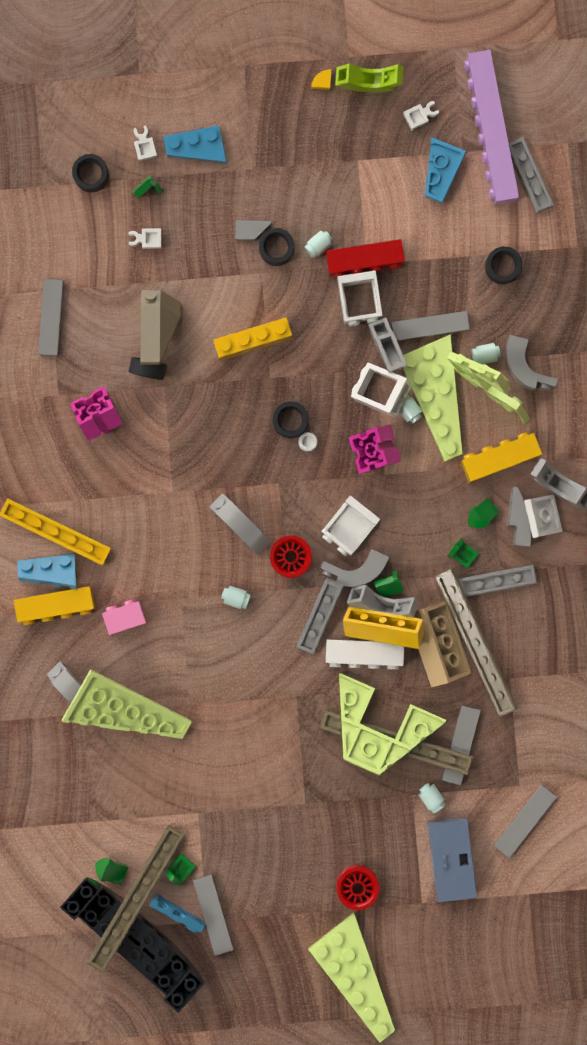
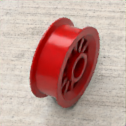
M284 536L278 539L271 548V565L283 577H299L311 565L312 552L310 546L298 536ZM287 543H292L291 549H289ZM296 543L299 546L294 550V544ZM285 544L287 550H284L281 546ZM302 547L304 551L297 553V551ZM280 549L281 551L284 552V554L277 553V552H278V550ZM292 551L296 554L297 558L294 562H288L285 559L287 552ZM305 553V558L299 557V555ZM277 556L283 557L282 559L277 560ZM298 560H304V564L302 565ZM285 561L283 565L280 567L278 563ZM295 563L300 566L299 569L296 568ZM288 564V569L284 570V566ZM291 565H293L294 571H290Z
M349 866L340 873L337 879V895L341 903L349 909H367L374 904L379 895L377 877L372 870L365 866ZM355 883L363 885V889L360 892L352 890Z

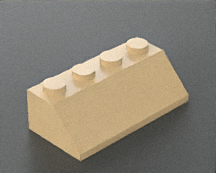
M444 601L417 610L414 618L423 619L424 638L419 652L431 687L450 683L471 674L447 602Z

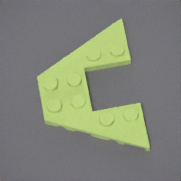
M453 352L449 354L447 359L459 375L476 388L481 387L484 389L488 397L508 412L512 413L515 411L524 424L529 421L530 417L522 406L523 402L515 396L513 398L507 396L511 388L505 376L485 364L482 365L467 359L462 354L458 355Z
M341 673L339 674L343 759L360 768L380 776L446 722L445 719L410 704L396 738L393 739L360 724L375 688Z

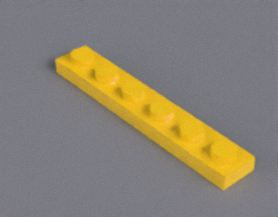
M8 498L0 512L1 517L101 565H104L112 549Z

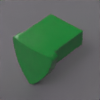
M149 175L131 193L136 198H139L150 187L159 195L164 190Z
M486 498L477 507L474 506L470 510L468 525L474 528L486 527L490 524L489 521L500 512Z
M460 538L450 549L447 556L449 558L452 557L467 569L479 553L466 544L464 539Z
M398 570L392 571L393 576L374 581L380 596L387 597L403 592Z
M181 853L170 867L167 866L165 868V873L171 882L183 885L185 883L184 880L196 865Z
M107 858L100 859L95 863L96 874L101 882L108 881L122 885L129 868L128 866Z

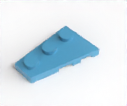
M219 125L163 136L167 157L199 159L207 162L216 161L227 164Z
M431 137L425 189L426 198L443 204L464 160L465 150Z
M75 554L17 561L19 581L36 584L49 583L56 587H61V585L69 586L70 589L77 590Z
M158 893L155 894L149 905L168 915L174 921L187 925L186 927L192 932L196 933L198 931L201 933L205 927L204 921Z

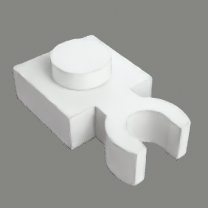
M434 101L429 102L425 108H422L421 104L403 112L411 131L429 122L427 117L433 118L439 114V110L432 112L429 109L435 105Z
M146 125L143 126V134H138L137 129L134 128V135L139 139V141L134 142L139 162L157 158L153 138H147L149 132Z
M161 228L142 229V234H138L136 231L129 232V236L136 237L134 242H129V246L135 247L142 244V249H162Z

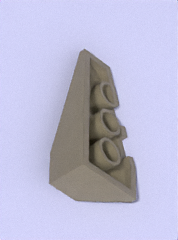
M141 290V365L161 364L167 351L168 343L175 333L174 330L181 320V302L161 290Z

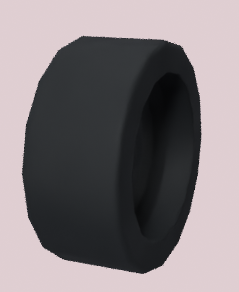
M85 154L74 162L72 176L76 185L81 190L97 192L107 184L109 170L101 157L94 154ZM89 162L96 163L102 170L101 178L94 184L84 183L80 178L79 172L81 167Z
M281 228L267 230L259 240L261 258L272 266H281L290 261L294 254V240L288 231ZM280 236L287 242L288 250L283 257L273 258L266 252V243L271 237Z
M501 246L495 248L490 252L485 261L487 276L497 284L511 283L522 270L521 257L511 247ZM498 255H508L513 259L515 266L510 275L499 276L494 272L492 263Z
M132 357L128 372L146 378L164 380L167 365L164 363L160 365H141L140 358Z
M288 401L276 408L272 420L274 428L279 435L292 439L299 437L305 432L308 427L309 417L304 406L298 402ZM287 409H295L302 417L300 427L294 431H287L280 425V415Z

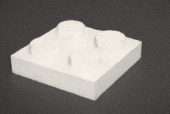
M554 494L524 500L533 538L563 532Z

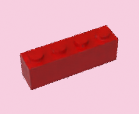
M401 239L328 250L325 254L329 277L333 276L334 279L345 274L363 273L364 271H376L377 273L381 272L383 268L397 270L405 263Z

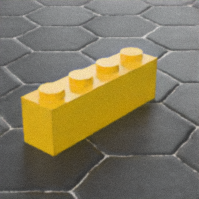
M287 317L213 339L219 361L291 340L292 333Z
M528 432L517 435L518 439L511 441L509 438L499 442L500 446L493 448L491 445L481 449L482 453L475 455L472 452L465 455L461 465L468 483L542 455L535 434L529 435Z
M92 586L14 600L17 623L23 622V626L35 624L34 620L42 619V622L53 621L54 616L61 615V619L73 617L72 613L80 612V615L92 614L91 610L96 609Z
M348 607L343 619L345 636L415 649L420 648L424 638L423 619Z

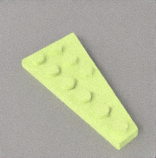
M451 334L403 355L407 366L402 368L406 378L412 383L411 389L419 407L423 411L424 418L444 462L463 454L454 367L447 359L452 352Z
M91 669L62 718V722L65 723L73 722L80 725H95L101 728L123 731L131 730L183 739L192 723L190 719Z
M353 912L311 945L308 950L377 1040L382 1042L395 1031Z

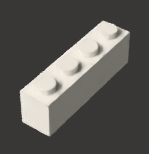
M326 639L325 662L329 663V667H341V664H349V668H360V664L368 665V668L379 669V665H387V669L399 670V666H403L404 646L376 641Z

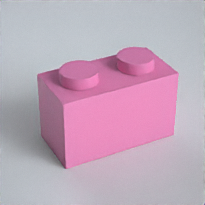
M135 599L124 602L125 606L117 608V605L105 608L106 612L102 613L109 635L147 623L141 601L136 602Z

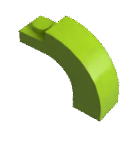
M350 63L342 65L336 69L335 86L358 92L379 93L394 91V87L402 85L404 66L397 64L382 69H367Z

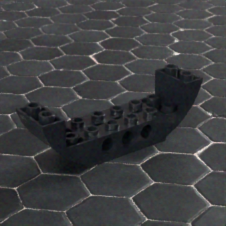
M86 877L60 908L74 921L79 917L95 933L102 937L124 899L100 882ZM139 913L117 952L165 994L164 1001L179 1013L205 982L198 970L178 947Z

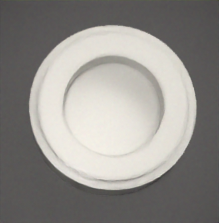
M309 432L303 433L298 441L300 449L305 452L313 451L317 446L316 436Z

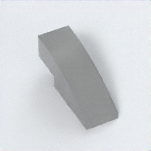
M387 318L369 323L370 334L388 372L391 373L406 367L407 364Z
M512 487L507 526L515 527L513 546L530 547L531 530L525 502L518 487Z

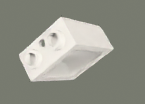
M376 271L338 276L337 282L344 325L349 324V327L360 325V322L367 321L369 324L382 319ZM371 283L376 313L348 317L344 287Z
M367 363L360 373L358 383L352 389L351 397L360 404L396 418L412 383L405 377L392 372L389 373L388 370ZM374 372L397 381L385 406L363 397Z

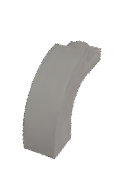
M509 335L504 357L507 370L512 378L519 385L531 391L535 390L536 385H539V388L543 390L555 388L558 379L535 373L527 365L525 351L528 339Z
M541 458L531 473L534 480L558 498L585 512L587 509V488L568 479Z
M223 493L209 506L257 555L271 542Z
M371 549L365 563L359 569L346 571L324 561L320 569L324 570L322 574L333 578L334 575L337 576L336 581L343 584L344 587H356L375 579L384 569L389 557Z
M367 585L352 587L347 600V604L350 607L413 618L419 603L415 597L404 599L382 597Z
M61 661L47 674L54 687L71 703L82 684Z

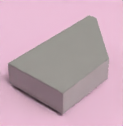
M236 220V241H255L271 226V221Z

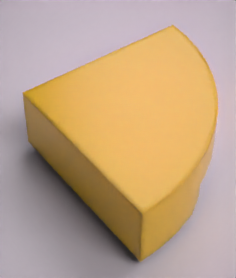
M331 69L318 73L312 81L311 89L330 90Z

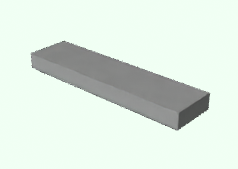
M524 137L510 142L509 148L512 162L535 213L537 214L553 207L554 203Z
M44 279L39 355L58 356L63 280Z
M467 311L391 322L392 331L397 341L470 330Z
M534 564L458 579L466 597L537 583Z
M326 577L298 641L297 648L314 655L342 591L343 584Z
M461 705L450 746L451 750L469 755L481 710ZM445 768L442 780L461 785L464 774Z
M540 785L498 838L494 846L510 858L557 797Z
M212 874L193 879L214 955L232 951L234 948Z

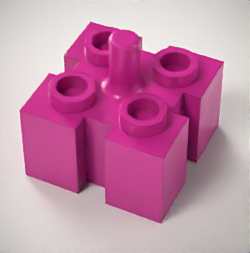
M104 386L91 392L90 397L85 399L83 396L70 403L77 422L88 441L99 437L102 434L101 431L104 434H108L111 429L123 424Z
M391 425L375 427L364 433L349 437L352 451H356L358 455L355 462L359 474L372 472L385 466L402 462L398 447H394L392 440H395Z

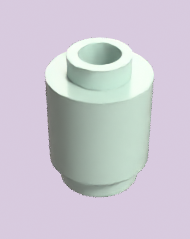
M319 231L306 242L307 245L304 248L314 259L316 256H321L332 246L331 241L333 239L328 232L325 231L323 233Z
M494 343L476 346L475 349L471 350L473 361L482 365L497 362L498 357H501L499 346H495Z
M408 394L399 410L406 422L411 421L412 424L422 417L420 414L423 412L413 397L410 398Z
M229 585L228 589L224 588L221 599H224L223 604L238 609H246L251 595L245 590Z
M427 783L419 789L420 793L418 796L427 809L433 813H436L446 805L444 803L445 799L434 784L430 785Z

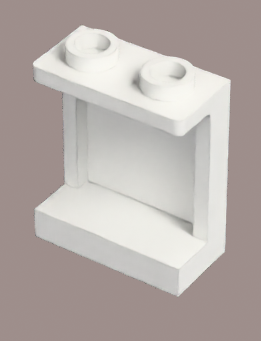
M350 495L321 531L324 534L322 538L329 544L334 542L338 545L337 550L343 555L349 554L351 556L380 519Z

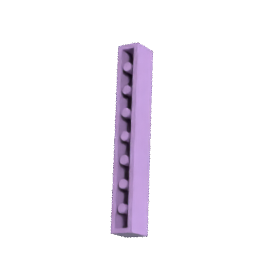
M491 50L469 53L466 61H464L465 72L469 73L470 78L467 79L469 91L472 90L473 93L471 105L473 109H476L475 125L480 129L478 141L480 146L483 145L482 161L483 164L487 165L485 177L491 186L489 198L490 201L494 202V206L517 202L519 194Z

